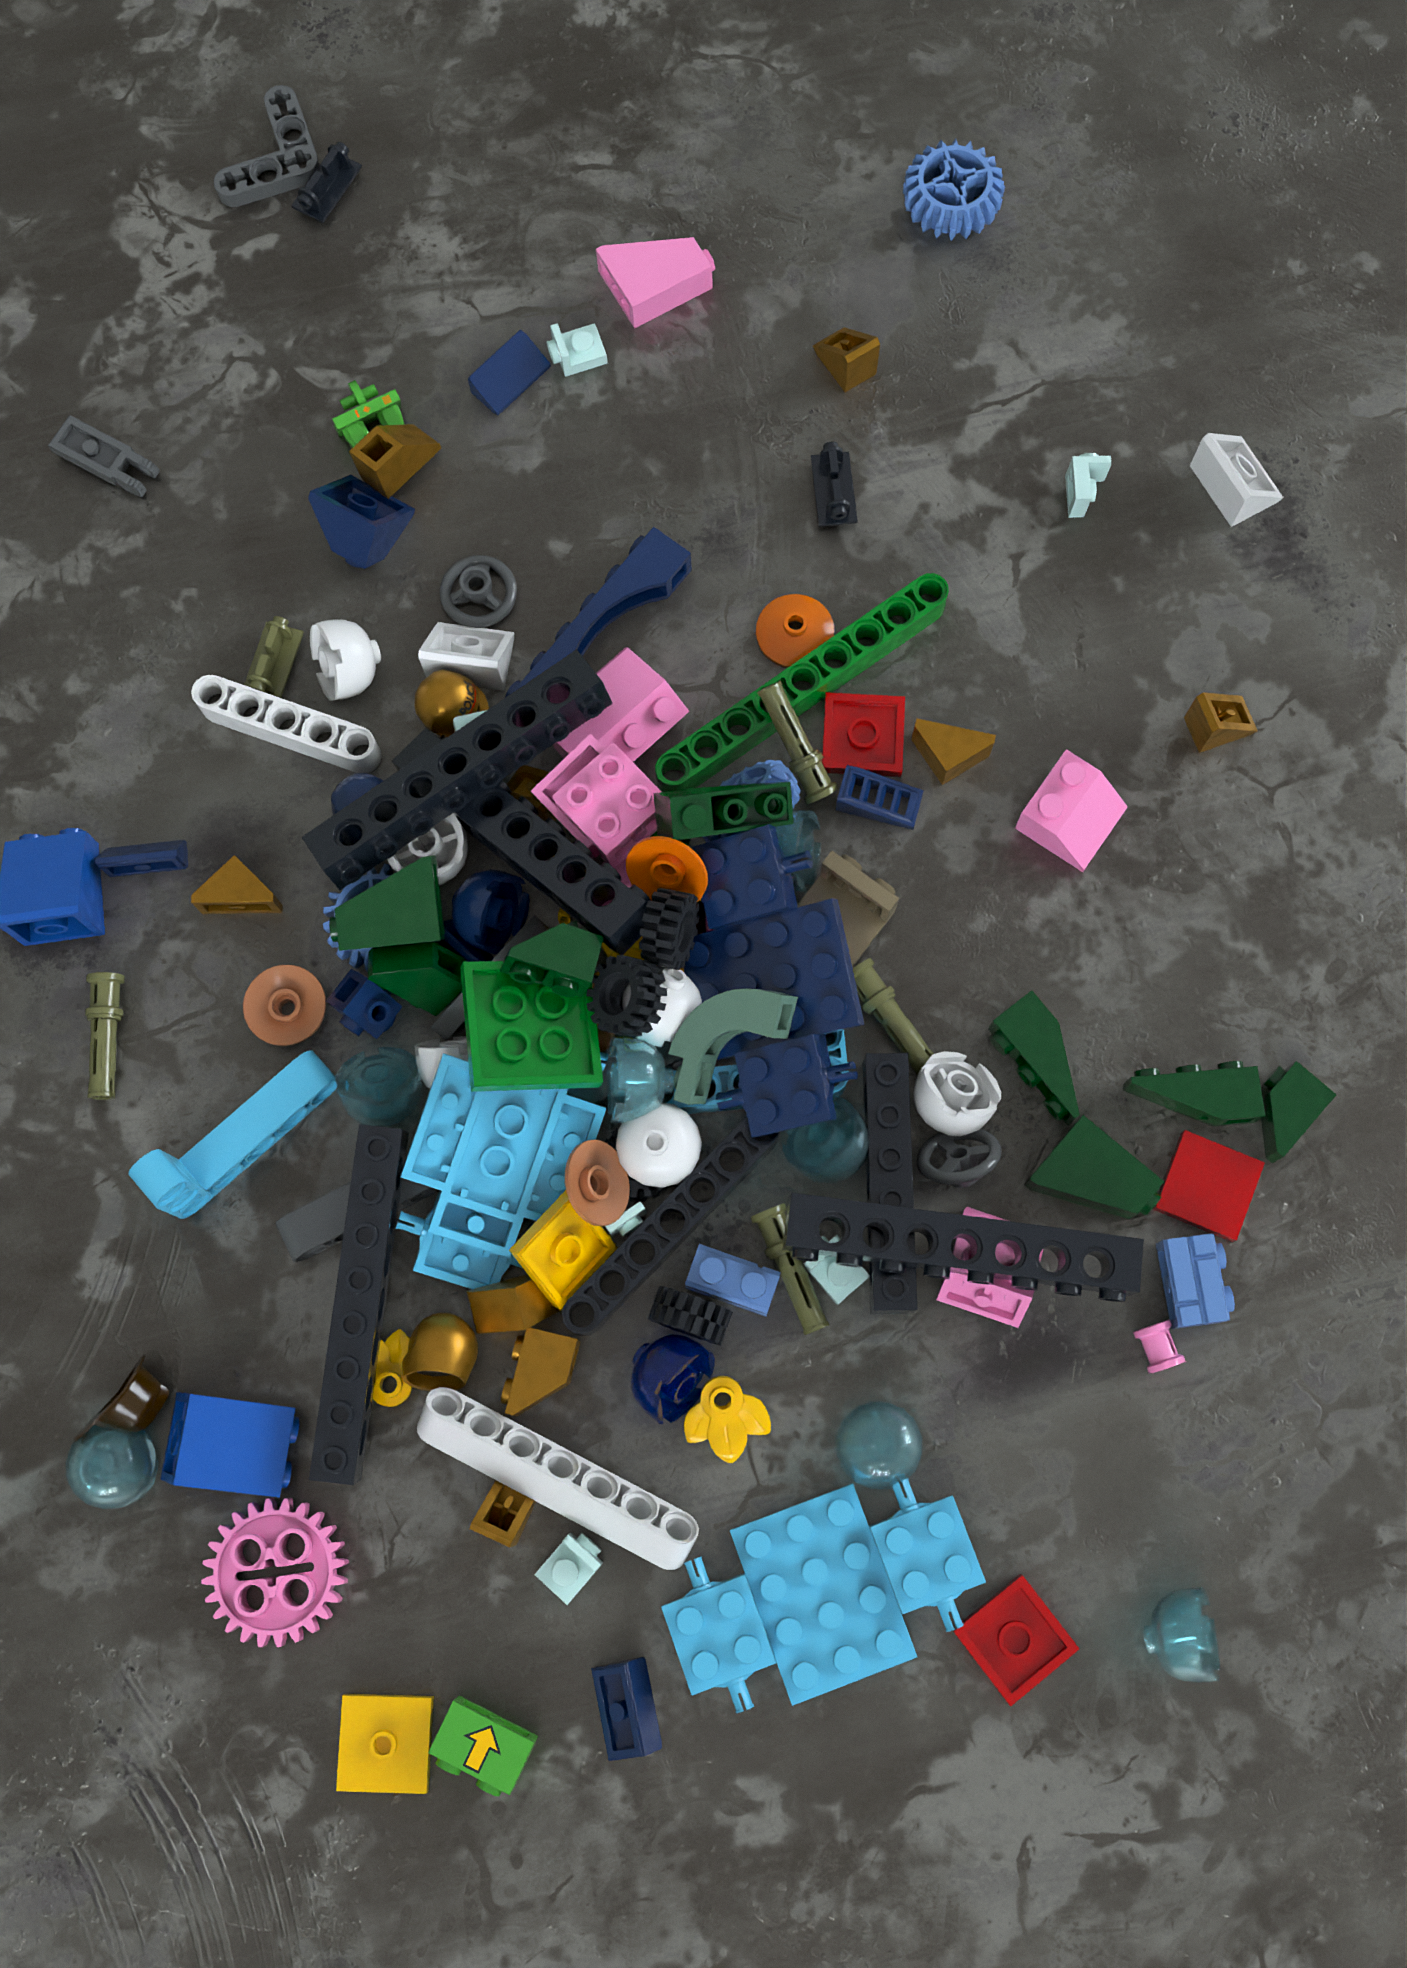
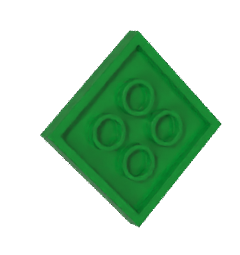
M503 961L462 963L460 970L471 1092L599 1088L602 1085L603 1075L597 1023H593L590 1018L595 1012L587 1010V1003L592 1002L593 997L586 996L587 991L582 998L578 996L564 997L554 993L550 987L541 984L519 983L513 980L509 974L500 972ZM591 983V985L589 986L588 989H592V990H593V984H592V983Z

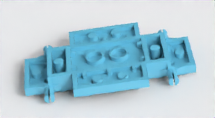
M600 1052L601 1060L607 1061L609 1054ZM442 1053L400 1174L401 1178L439 1190L434 1207L425 1219L401 1211L395 1229L419 1235V1250L412 1268L413 1271L469 1289H475L500 1282L502 1275L509 1268L510 1264L522 1268L509 1249L516 1243L524 1217L537 1221L566 1190L565 1168L568 1157L578 1144L588 1140H596L606 1108L567 1095L568 1089L471 1092L468 1061ZM601 1062L602 1071H603L604 1068H605V1066H606V1064H604V1063Z
M909 1478L902 1479L900 1482L906 1497H904L899 1481L890 1484L894 1490L900 1510L892 1517L868 1525L852 1483L731 1529L730 1533L745 1572L722 1582H710L702 1556L694 1558L699 1576L696 1574L692 1560L684 1562L693 1589L683 1598L664 1604L661 1608L691 1695L693 1696L713 1687H728L736 1713L744 1711L738 1693H741L746 1710L754 1707V1704L752 1703L745 1680L755 1671L777 1662L793 1706L917 1658L902 1614L924 1606H937L946 1632L955 1630L949 1612L957 1629L964 1626L954 1599L965 1590L986 1583L953 1495L931 1503H917L909 1483Z

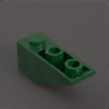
M789 781L701 787L653 793L657 835L675 840L747 831L768 824L775 827L794 824L791 782Z
M1031 990L992 1021L988 1028L992 1034L989 1038L994 1047L1003 1056L1009 1054L1019 1066L1016 1068V1071L1022 1081L1030 1088L1035 1086L1045 1097L1043 1104L1052 1117L1057 1121L1063 1119L1067 1125H1070L1080 1113L1060 1024Z
M1243 1061L1220 1063L1217 1065L1218 1069L1202 1071L1201 1065H1185L1177 1067L1176 1073L1160 1074L1158 1068L1141 1069L1135 1071L1134 1077H1130L1123 1084L1125 1092L1212 1127L1255 1123L1265 1117L1258 1066L1244 1067Z

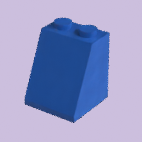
M78 828L63 829L59 832V835L51 836L25 834L20 836L19 840L5 842L0 872V929L24 946L105 935L101 869L95 863V858L100 855L99 843L87 831Z
M177 1392L160 1480L175 1486L280 1498L281 1489L288 1487L291 1477L292 1464L291 1461L286 1460L289 1443H295L299 1431V1417H294L296 1408Z

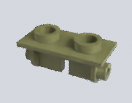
M274 616L272 621L266 622L244 685L282 698L304 631L288 627L289 621L280 616Z

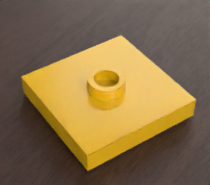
M565 1190L509 1251L552 1306L561 1310L567 1300L618 1247L602 1226L591 1225L576 1213Z
M342 1695L336 1791L427 1794L429 1791L431 1754L428 1752L431 1748L434 1696Z

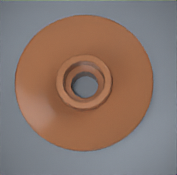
M278 965L260 973L249 985L243 1001L244 1018L250 1030L262 1041L276 1046L295 1045L308 1039L319 1028L326 1012V995L321 983L308 970L295 965ZM288 1002L294 1003V1011L290 1015H283L282 1007Z
M588 1140L578 1144L570 1153L565 1168V1186L569 1201L576 1213L587 1223L594 1226L613 1224L623 1215L628 1204L630 1192L628 1174L619 1162L617 1151L608 1143L601 1140Z

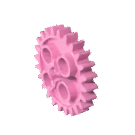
M267 1498L264 1503V1512H262L256 1502L249 1503V1517L247 1518L240 1511L233 1512L231 1515L235 1527L220 1525L218 1530L225 1539L223 1542L211 1541L208 1544L217 1555L216 1558L203 1560L202 1563L206 1567L214 1569L212 1576L201 1580L202 1584L214 1585L215 1592L205 1598V1602L219 1601L221 1606L215 1612L213 1618L218 1619L224 1616L230 1618L225 1629L227 1633L242 1627L240 1641L243 1643L249 1641L256 1633L258 1647L266 1646L271 1635H273L276 1647H282L286 1644L287 1632L295 1643L303 1640L304 1636L302 1626L311 1633L317 1632L320 1628L316 1616L326 1620L330 1619L333 1614L326 1604L328 1602L338 1603L343 1599L339 1593L334 1591L335 1585L348 1583L346 1577L337 1574V1568L345 1566L349 1563V1560L336 1558L335 1552L341 1549L345 1542H331L329 1537L337 1529L336 1525L324 1528L320 1526L325 1515L324 1512H317L313 1516L308 1517L310 1504L307 1502L301 1503L296 1511H293V1499L284 1498L278 1510L275 1499ZM293 1533L300 1535L305 1543V1550L299 1558L292 1557L286 1547L287 1541ZM250 1539L256 1541L261 1549L260 1558L255 1564L247 1562L243 1555V1548ZM309 1562L314 1564V1569L309 1572L291 1573L277 1578L269 1576L243 1581L237 1579V1574L243 1571L260 1570L274 1565L283 1567ZM296 1579L304 1581L308 1586V1598L303 1604H299L291 1598L290 1587ZM252 1585L260 1587L264 1594V1603L259 1610L251 1608L247 1603V1591Z

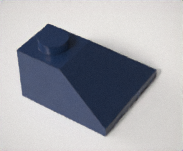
M351 474L311 490L308 496L331 551L344 557L348 564L357 568L366 569L384 560L415 512V508L392 496L389 499L385 498L366 482Z

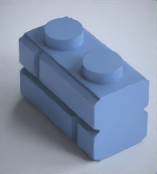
M1214 1234L1166 1239L1156 1243L1167 1310L1172 1324L1171 1329L1229 1321V1312H1233L1235 1308L1234 1296L1230 1286H1224L1221 1269L1226 1268V1254L1222 1243L1215 1242Z
M699 1244L685 1282V1287L688 1290L767 1317L781 1272L764 1266L760 1268L756 1263Z

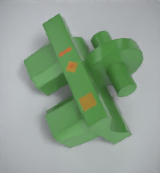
M355 380L348 383L352 394L339 401L344 411L356 405L358 407L332 418L338 436L344 435L352 448L369 433L365 425L377 419L381 425H404L400 411L401 400L395 389L366 402L379 395L374 384L361 390Z

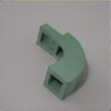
M734 989L715 995L696 1007L679 1027L668 1053L683 1058L682 1065L678 1067L674 1076L673 1084L676 1091L673 1100L688 1105L706 1104L717 1057L725 1044L733 1037L744 1032H752L770 1038L788 1039L798 997L770 990Z

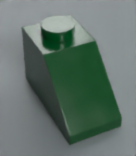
M1297 1061L1285 1070L1279 1065L1263 1082V1085L1268 1090L1262 1095L1265 1117L1261 1118L1265 1157L1271 1163L1280 1160L1289 1152L1337 1095Z

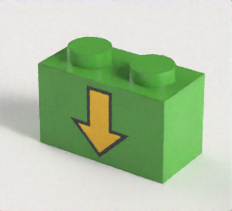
M459 1695L453 1700L428 1753L437 1757L435 1764L441 1769L454 1775H460L461 1771L477 1778L476 1786L481 1790L499 1797L501 1792L510 1795L515 1788L538 1736Z

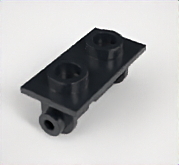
M337 142L335 145L331 144L328 147V154L315 173L311 176L305 187H301L298 190V197L291 205L293 209L321 223L325 222L362 168L361 164L349 159L348 154L350 151L344 143Z
M827 442L823 445V450L820 454L811 455L819 527L858 523L849 451L843 452V449L838 446L837 442Z

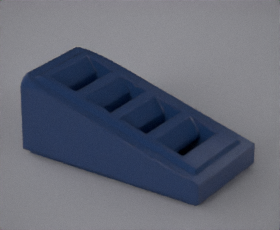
M846 765L837 798L836 811L914 830L924 790L862 768ZM854 784L862 786L859 799L851 797ZM870 789L878 790L874 805L867 802ZM886 793L894 794L890 810L882 808ZM901 797L909 798L905 815L897 813Z

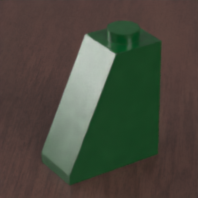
M436 856L421 857L334 909L335 917H330L329 927L331 939L333 942H338L339 951L445 939Z
M1083 1115L1024 1185L1031 1191L1130 1219L1139 1212L1146 1216L1162 1197L1156 1191L1164 1181Z

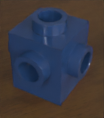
M350 969L326 1000L329 1005L343 1015L339 1023L358 1037L364 1031L375 1039H378L383 1032L393 1025L397 1013L403 1007L391 997L392 992L381 989L374 982L368 980L366 976L353 969Z

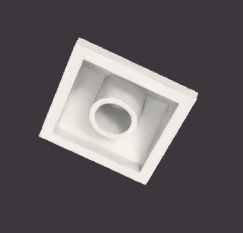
M1208 433L1202 438L1190 467L1231 527L1278 503L1284 498L1242 436Z
M437 622L419 649V660L426 678L431 673L444 669L466 676L477 687L505 691L514 643V632Z

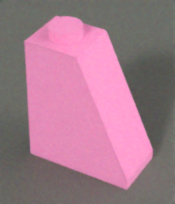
M694 237L602 245L596 248L598 272L634 329L713 288L712 271L715 270L713 258L707 249L701 250Z

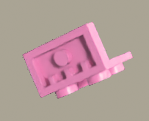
M614 743L604 749L552 796L560 809L595 844L601 858L613 868L627 858L631 848L638 841L650 837L657 831L653 793H660L661 791Z
M966 1207L962 1214L1008 1221L970 1207ZM956 1238L952 1253L960 1260H969L972 1253L971 1246L965 1239ZM999 1243L996 1246L995 1256L998 1262L1004 1266H1012L1015 1260L1013 1249L1003 1243ZM1043 1249L1040 1252L1039 1261H1041ZM950 1272V1279L942 1280L936 1300L1019 1328L1033 1299L1034 1291L1011 1288V1280L994 1278L993 1285L967 1282V1274Z

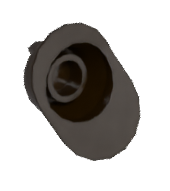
M145 1354L135 1364L118 1392L74 1438V1442L81 1438L93 1425L121 1434H132L147 1428L155 1419L169 1397V1391L167 1387L162 1385L142 1366L146 1357Z

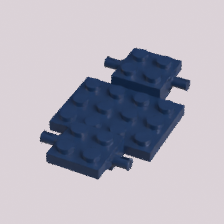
M768 824L693 846L692 849L702 859L707 869L708 885L700 900L704 904L708 928L714 930L694 936L693 942L695 945L693 950L689 951L690 958L688 962L685 961L683 969L686 976L698 988L702 1003L720 993L745 988L776 991L798 997L788 1039L770 1038L752 1032H744L733 1037L722 1048L717 1061L735 1057L739 1074V1088L718 1092L716 1100L732 1098L731 1100L717 1103L718 1108L725 1110L742 1105L747 1113L751 1138L836 1120L837 1117L832 1098L834 1084L852 1079L855 1080L858 1077L857 1071H851L841 1074L844 1071L857 1069L853 1061L831 1066L825 1035L865 1025L838 899L831 898L798 907L791 873L812 868L813 861L808 860L812 859L808 850L786 857L779 847L775 826Z

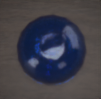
M675 1334L663 1336L651 1343L643 1344L633 1357L634 1367L631 1373V1390L638 1405L659 1424H663V1418L670 1423L677 1421L700 1398L702 1389L696 1387L702 1380L703 1375L705 1374L711 1378L715 1366L713 1353L699 1342L689 1337Z

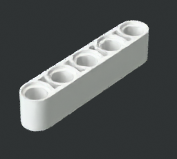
M216 675L202 676L192 686V699L204 716L211 722L356 773H371L381 763V750L374 736L368 729ZM222 694L217 702L207 704L210 697ZM250 707H258V710L255 714L249 717H243V714L247 709H249ZM289 719L295 720L290 728L285 730L279 729L284 721ZM324 732L332 733L327 741L322 743L315 742L320 734ZM359 745L369 746L364 754L359 756L352 755L353 750Z

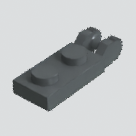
M71 415L67 417L48 444L50 450L56 455L115 486L117 484L120 485L123 489L138 497H142L147 490L139 480L125 473L128 467L132 465L136 470L151 478H155L160 472L154 463L135 453L132 447Z

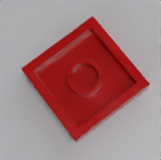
M826 692L822 764L826 772L844 774L846 765H850L882 776L901 777L903 769L905 696Z
M1184 1130L1180 1134L1163 1180L1164 1183L1161 1185L1158 1193L1162 1197L1153 1210L1233 1243L1237 1241L1265 1162Z
M1019 1574L963 1620L964 1626L958 1629L955 1627V1630H953L954 1634L1010 1707L1079 1650V1647L1022 1574Z

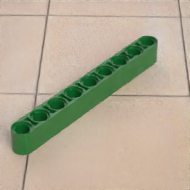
M926 573L918 577L662 754L655 765L658 789L661 792L697 788L777 731L768 712L761 709L764 703L757 694L761 689L781 681L782 687L797 717H799L825 698L826 692H835L934 623L943 615L949 593L946 580L935 573ZM924 594L934 595L938 600L935 602H928L923 600L921 596ZM901 616L907 622L896 624L889 617ZM862 637H868L874 640L875 644L864 646L857 640ZM830 659H837L844 665L840 668H831L825 662ZM798 681H806L812 685V688L801 691L793 685ZM735 725H742L749 731L744 735L737 736L729 732V729ZM703 747L713 748L717 752L710 758H702L696 754ZM674 769L684 773V776L677 781H670L664 777L667 771Z

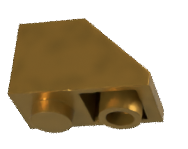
M414 424L378 425L349 452L361 479L385 498L389 499L442 448L440 443Z
M534 1328L526 1329L525 1336L518 1335L512 1353V1360L518 1362L514 1379L507 1377L501 1395V1403L507 1405L505 1414L519 1416L571 1383L581 1341Z

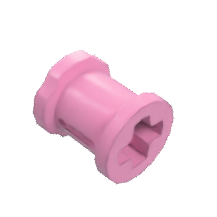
M1170 1319L1133 1332L1135 1338L1140 1339L1150 1363L1147 1366L1149 1374L1186 1362L1184 1356L1178 1354L1169 1329L1172 1326Z

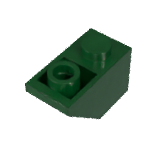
M561 923L511 947L501 964L500 972L509 974L513 980L519 983H537L550 987L554 993L560 996H578L582 998L592 983L604 936Z
M435 941L372 947L368 952V980L374 982L381 989L388 990L407 1000L412 1006L437 1016L462 991L460 967L463 962H466V959Z

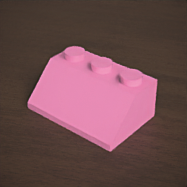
M625 647L596 673L602 680L613 704L604 709L597 717L591 718L573 730L565 739L556 742L553 746L564 759L591 733L605 749L614 743L634 762L690 711L664 678L628 647Z

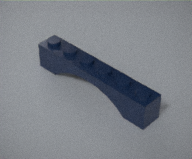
M655 527L645 537L643 535L639 536L632 544L629 556L621 565L616 564L610 569L605 578V584L596 594L591 593L586 597L580 607L578 616L572 623L566 622L559 629L554 644L547 652L541 651L534 658L530 666L531 671L522 681L517 680L510 686L505 698L576 649L583 656L593 640L610 623L625 613L651 602L668 599L692 571L691 553Z

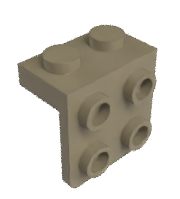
M831 851L822 862L820 876L797 905L801 907L831 898L838 899L853 968L895 913L899 898L895 896L894 888L880 878L873 880L861 871V865L855 859L846 854L839 856L834 851Z

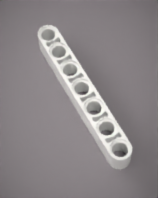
M438 1387L428 1393L417 1424V1433L427 1444L658 1567L666 1570H675L680 1568L686 1561L699 1532L697 1522L687 1512L453 1389Z

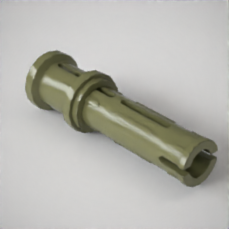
M781 681L758 691L757 694L761 697L775 729L791 758L789 769L792 773H796L806 793L804 797L806 804L818 801L836 791L839 787L836 782H831L821 762L823 759L821 751L812 748L782 687Z
M868 958L853 968L858 996L863 1002L861 1008L869 1015L873 1013L901 1053H908V1062L918 1076L922 1067L934 1053L894 1000L896 996L894 988L885 985L873 968L875 962L872 958Z
M110 972L89 973L86 975V982L90 984L89 1008L85 1009L87 1021L91 1022L87 1098L111 1100L115 1099L116 1033L117 1022H120L124 1015L123 1009L119 1007L120 985L125 983V976Z
M783 1203L750 1218L752 1223L759 1226L767 1246L764 1251L766 1257H769L770 1260H775L804 1330L803 1333L807 1335L830 1324L824 1315L802 1260L793 1259L792 1251L782 1250L786 1223L785 1211L787 1210L786 1204Z

